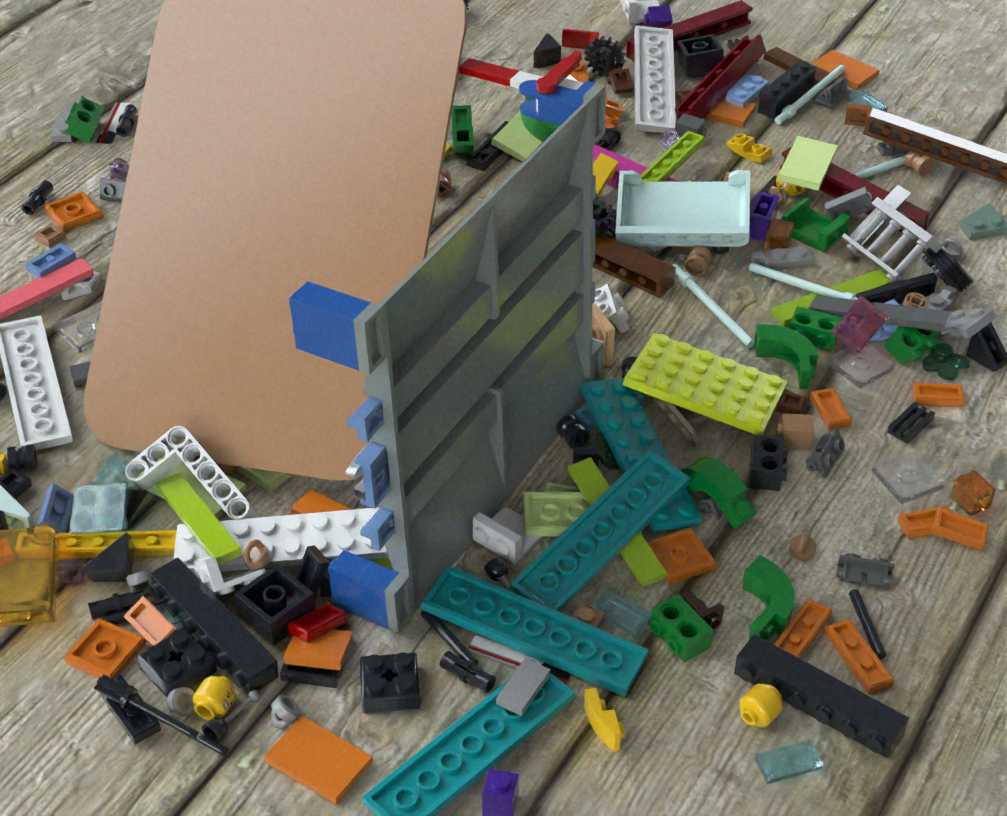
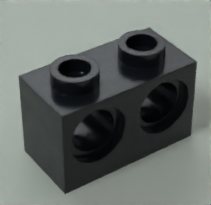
M753 435L750 452L749 488L780 491L781 481H786L787 466H783V464L787 462L788 449L783 448V438Z

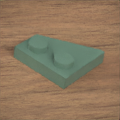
M989 203L963 219L960 229L969 240L1007 234V222Z

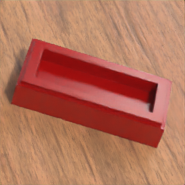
M326 604L288 623V633L308 643L347 623L348 613L330 604Z

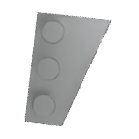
M977 308L970 312H964V310L952 312V320L944 332L941 331L940 334L943 335L950 332L951 336L957 337L961 333L964 338L969 339L996 319L994 310Z

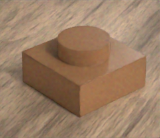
M580 603L571 617L600 628L604 622L605 613Z

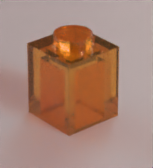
M773 218L766 234L764 250L789 248L792 241L794 223Z
M975 470L965 475L962 474L955 479L950 497L967 514L973 516L991 508L996 489Z

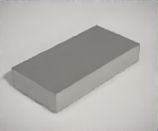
M525 658L497 696L496 704L522 716L550 677L551 669Z

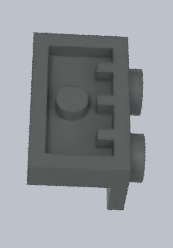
M865 187L825 203L826 210L833 220L843 213L851 216V219L875 209L872 205V195Z

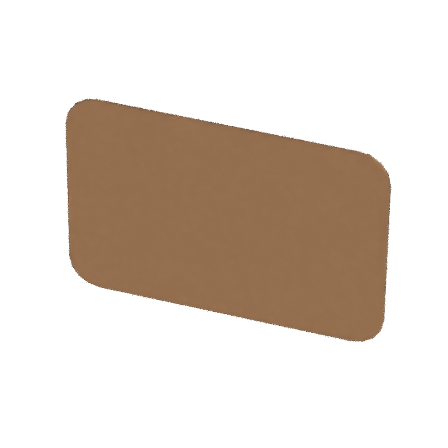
M164 0L158 16L84 392V415L89 430L100 442L117 449L143 452L171 428L183 426L191 433L213 461L218 464L333 481L358 480L363 477V474L355 479L345 475L350 462L369 443V441L359 440L357 430L348 427L346 421L369 398V395L363 393L366 373L296 349L289 298L308 281L379 304L426 258L467 28V7L464 0ZM185 438L181 439L178 444L183 443ZM200 455L196 456L193 460H198Z

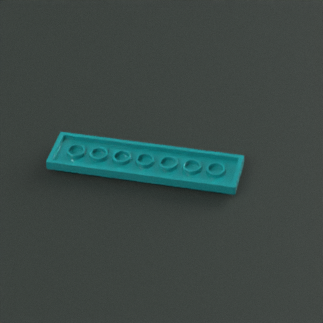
M624 378L582 382L580 390L623 474L649 449L673 465L632 388L623 385ZM685 488L649 525L653 532L700 526L702 517Z
M649 449L510 583V588L522 597L560 612L690 484V477Z
M451 566L446 568L422 602L423 611L623 697L627 695L648 657L649 649Z
M550 673L546 683L524 714L520 716L496 704V698L509 681L507 680L362 796V804L375 816H436L484 776L489 769L496 766L575 700V692Z

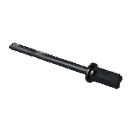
M104 674L98 678L94 690L121 704L122 709L125 710L132 705L225 757L228 753L229 748L135 697L137 693L136 688L130 689Z

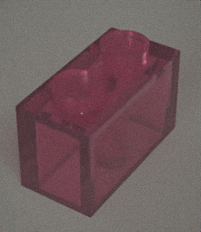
M860 296L831 333L847 347L860 353L889 316L875 304Z

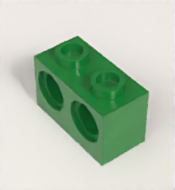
M82 96L79 103L74 102L65 122L68 124L66 133L89 143L104 107Z
M797 306L789 329L805 336L816 348L833 352L840 333L842 317Z
M901 326L891 334L884 348L905 366L910 361L916 362L926 349L928 351L932 350L939 342L937 337L941 331Z
M679 594L652 607L651 630L656 636H660L668 645L670 651L673 654H677L683 662L711 648L713 629Z

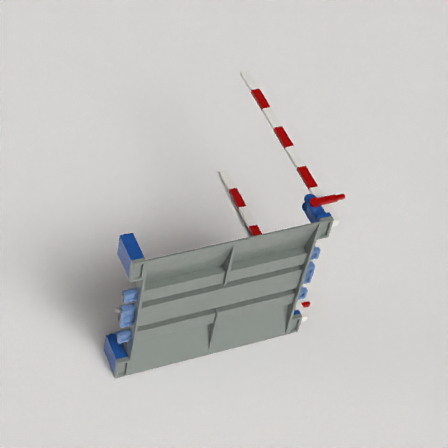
M574 51L569 57L562 59L544 77L462 56L459 68L460 74L519 89L522 95L536 99L521 103L520 112L523 115L560 126L379 304L308 281L289 298L296 349L366 373L363 393L369 395V398L360 405L346 422L348 427L357 430L359 440L369 441V443L350 462L345 475L355 479L363 474V479L354 487V496L360 499L361 504L376 509L378 505L381 506L367 524L362 527L360 534L370 539L371 548L380 551L385 545L393 570L343 550L336 559L331 561L328 567L333 605L397 633L400 632L421 606L448 566L452 567L472 543L473 517L479 512L489 518L493 517L559 435L556 430L558 422L564 416L573 414L574 411L580 409L586 402L580 390L582 382L603 380L604 341L592 338V304L595 302V281H592V264L595 262L593 200L595 199L596 176L593 175V145L605 134L606 85L590 81L582 83L566 79L582 60V52Z

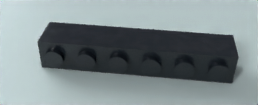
M178 557L150 573L152 584L150 591L153 597L158 601L161 599L164 602L169 614L174 618L177 616L183 628L193 634L216 658L215 661L219 668L222 670L226 669L231 674L232 680L238 688L241 689L243 687L249 694L251 690L258 691L278 678L276 658Z
M755 634L736 657L734 674L738 675L741 679L754 685L759 683L775 687L780 692L782 700L793 708L801 710L815 718L818 722L841 732L845 737L868 747L874 753H879L889 758L905 734L909 720L908 716Z

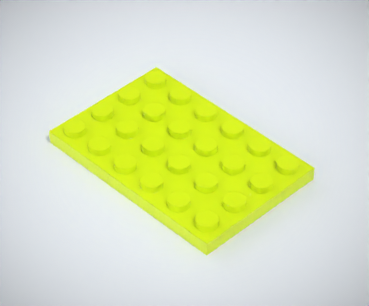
M653 333L626 374L623 385L744 431L763 436L788 381L781 379L777 375L761 372L755 367H747L736 363L732 359L714 355L710 351L692 347L686 342L670 339L664 334Z

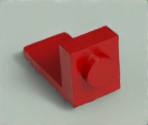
M563 29L562 46L587 49L590 42H593L596 37L599 39V32Z

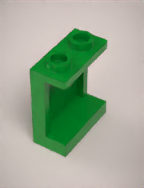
M806 197L782 215L781 233L825 253L843 238L844 233L847 235L851 216L843 213L833 220L809 208L810 198Z

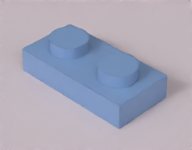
M60 243L25 265L29 273L40 278L68 265L77 258L75 251Z
M53 483L47 490L37 526L48 533H65L75 496Z

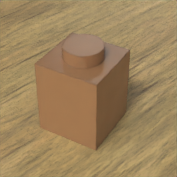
M782 414L781 424H776V437L783 438V448L811 450L814 436L812 415Z

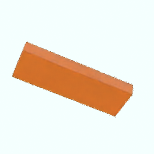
M808 598L774 645L801 659L831 618L833 610Z
M850 619L825 626L824 634L867 694L893 686L894 678Z

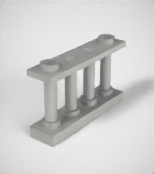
M877 197L872 202V205L877 209L874 218L854 240L845 233L842 237L848 242L845 246L854 254L859 252L887 273L886 277L892 283L904 281L901 275L924 250L931 249L937 253L942 248V245L930 233ZM888 218L890 220L888 227L867 250L862 247L861 244L883 220L886 221ZM903 229V235L881 259L874 256L896 230ZM916 238L917 245L894 270L890 268L888 264L910 240L913 241Z

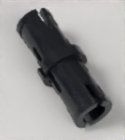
M132 104L126 105L124 112L119 116L116 133L121 137L127 136L130 127L135 123L134 117L137 113V108Z
M43 180L37 189L30 192L28 200L21 207L25 214L33 215L35 210L46 202V197L53 190L52 183Z
M143 588L121 595L115 593L112 594L113 597L89 602L91 618L95 620L131 609L143 596L145 597Z
M450 651L445 652L440 660L441 668L457 675L459 680L465 684L469 682L482 689L485 693H489L495 686L496 677L479 669L477 664L471 660L465 661Z

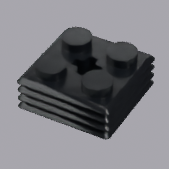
M943 246L937 253L931 249L923 251L925 255L922 259L930 268L935 265L932 270L942 280L946 278L943 282L947 286L950 285L963 293V289H967L970 283H974V280Z
M185 628L173 632L170 636L137 656L140 670L166 697L176 688L188 687L191 689L217 672L216 658Z
M401 652L398 654H373L360 657L363 713L420 709L416 653Z

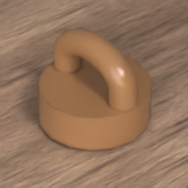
M772 186L768 194L779 196V193L782 194V200L778 204V209L786 204L787 193L782 188Z
M809 531L804 532L803 535L793 537L790 541L789 552L797 560L807 561L815 556L817 545L810 538L811 534Z
M257 539L250 541L243 551V561L252 571L265 567L272 556L268 547Z

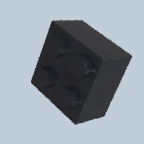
M714 34L677 41L678 62L687 77L695 78L709 73L724 58V49Z
M278 564L234 594L238 617L273 646L290 634L288 633V623L316 610L314 593Z

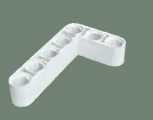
M183 426L171 428L126 467L127 478L139 489L147 490L184 462L232 520L257 517L253 506ZM185 438L183 443L178 444L181 439ZM162 455H165L161 461H158ZM200 455V458L193 462V459ZM145 471V473L143 474V476L140 477V478H138V475H139L141 472ZM215 473L212 479L207 480L210 474ZM231 490L230 494L227 497L222 498L223 494L226 491ZM246 508V511L243 515L237 516L238 512L241 509Z

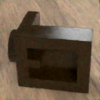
M691 591L682 595V598L713 630L721 625L724 613V606L721 603L707 608L706 604Z

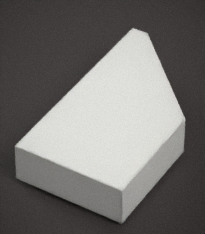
M94 272L93 276L64 289L61 293L62 299L69 300L92 293L102 281L101 273Z

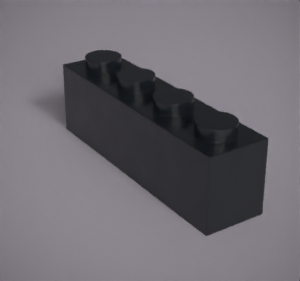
M798 61L760 92L758 113L773 119L779 116L786 106L792 105L814 87L817 66L811 65L807 61Z

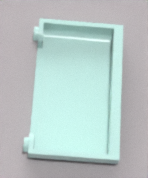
M736 170L730 173L728 182H642L641 175L636 171H620L615 231L617 241L628 246L739 247L749 242L750 170Z

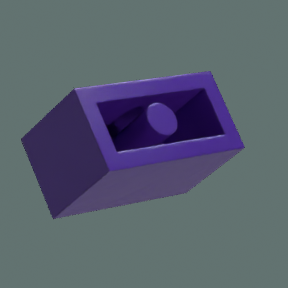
M758 192L750 209L749 237L757 240H767L777 217L780 196Z

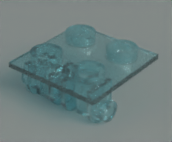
M127 483L75 487L69 534L121 532L123 529H127L128 520L124 518Z

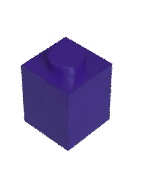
M670 5L648 7L647 13L644 14V25H647V27L663 28L672 25L673 19Z
M494 769L488 770L482 793V816H514L519 793V774Z

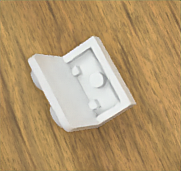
M620 0L628 23L634 24L644 22V14L647 13L648 7L660 6L657 0Z
M608 284L596 289L595 303L607 319L611 320L621 333L629 330L627 323L629 315L625 308L622 307L625 304L622 296L619 293L615 294Z
M503 508L492 519L481 512L473 517V540L514 565L544 537L542 535H525L524 517L509 508Z
M215 556L204 557L194 561L196 567L193 568V573L214 595L232 592L235 590L234 585L236 584L246 586L266 572L265 568L255 571L248 570L223 579Z

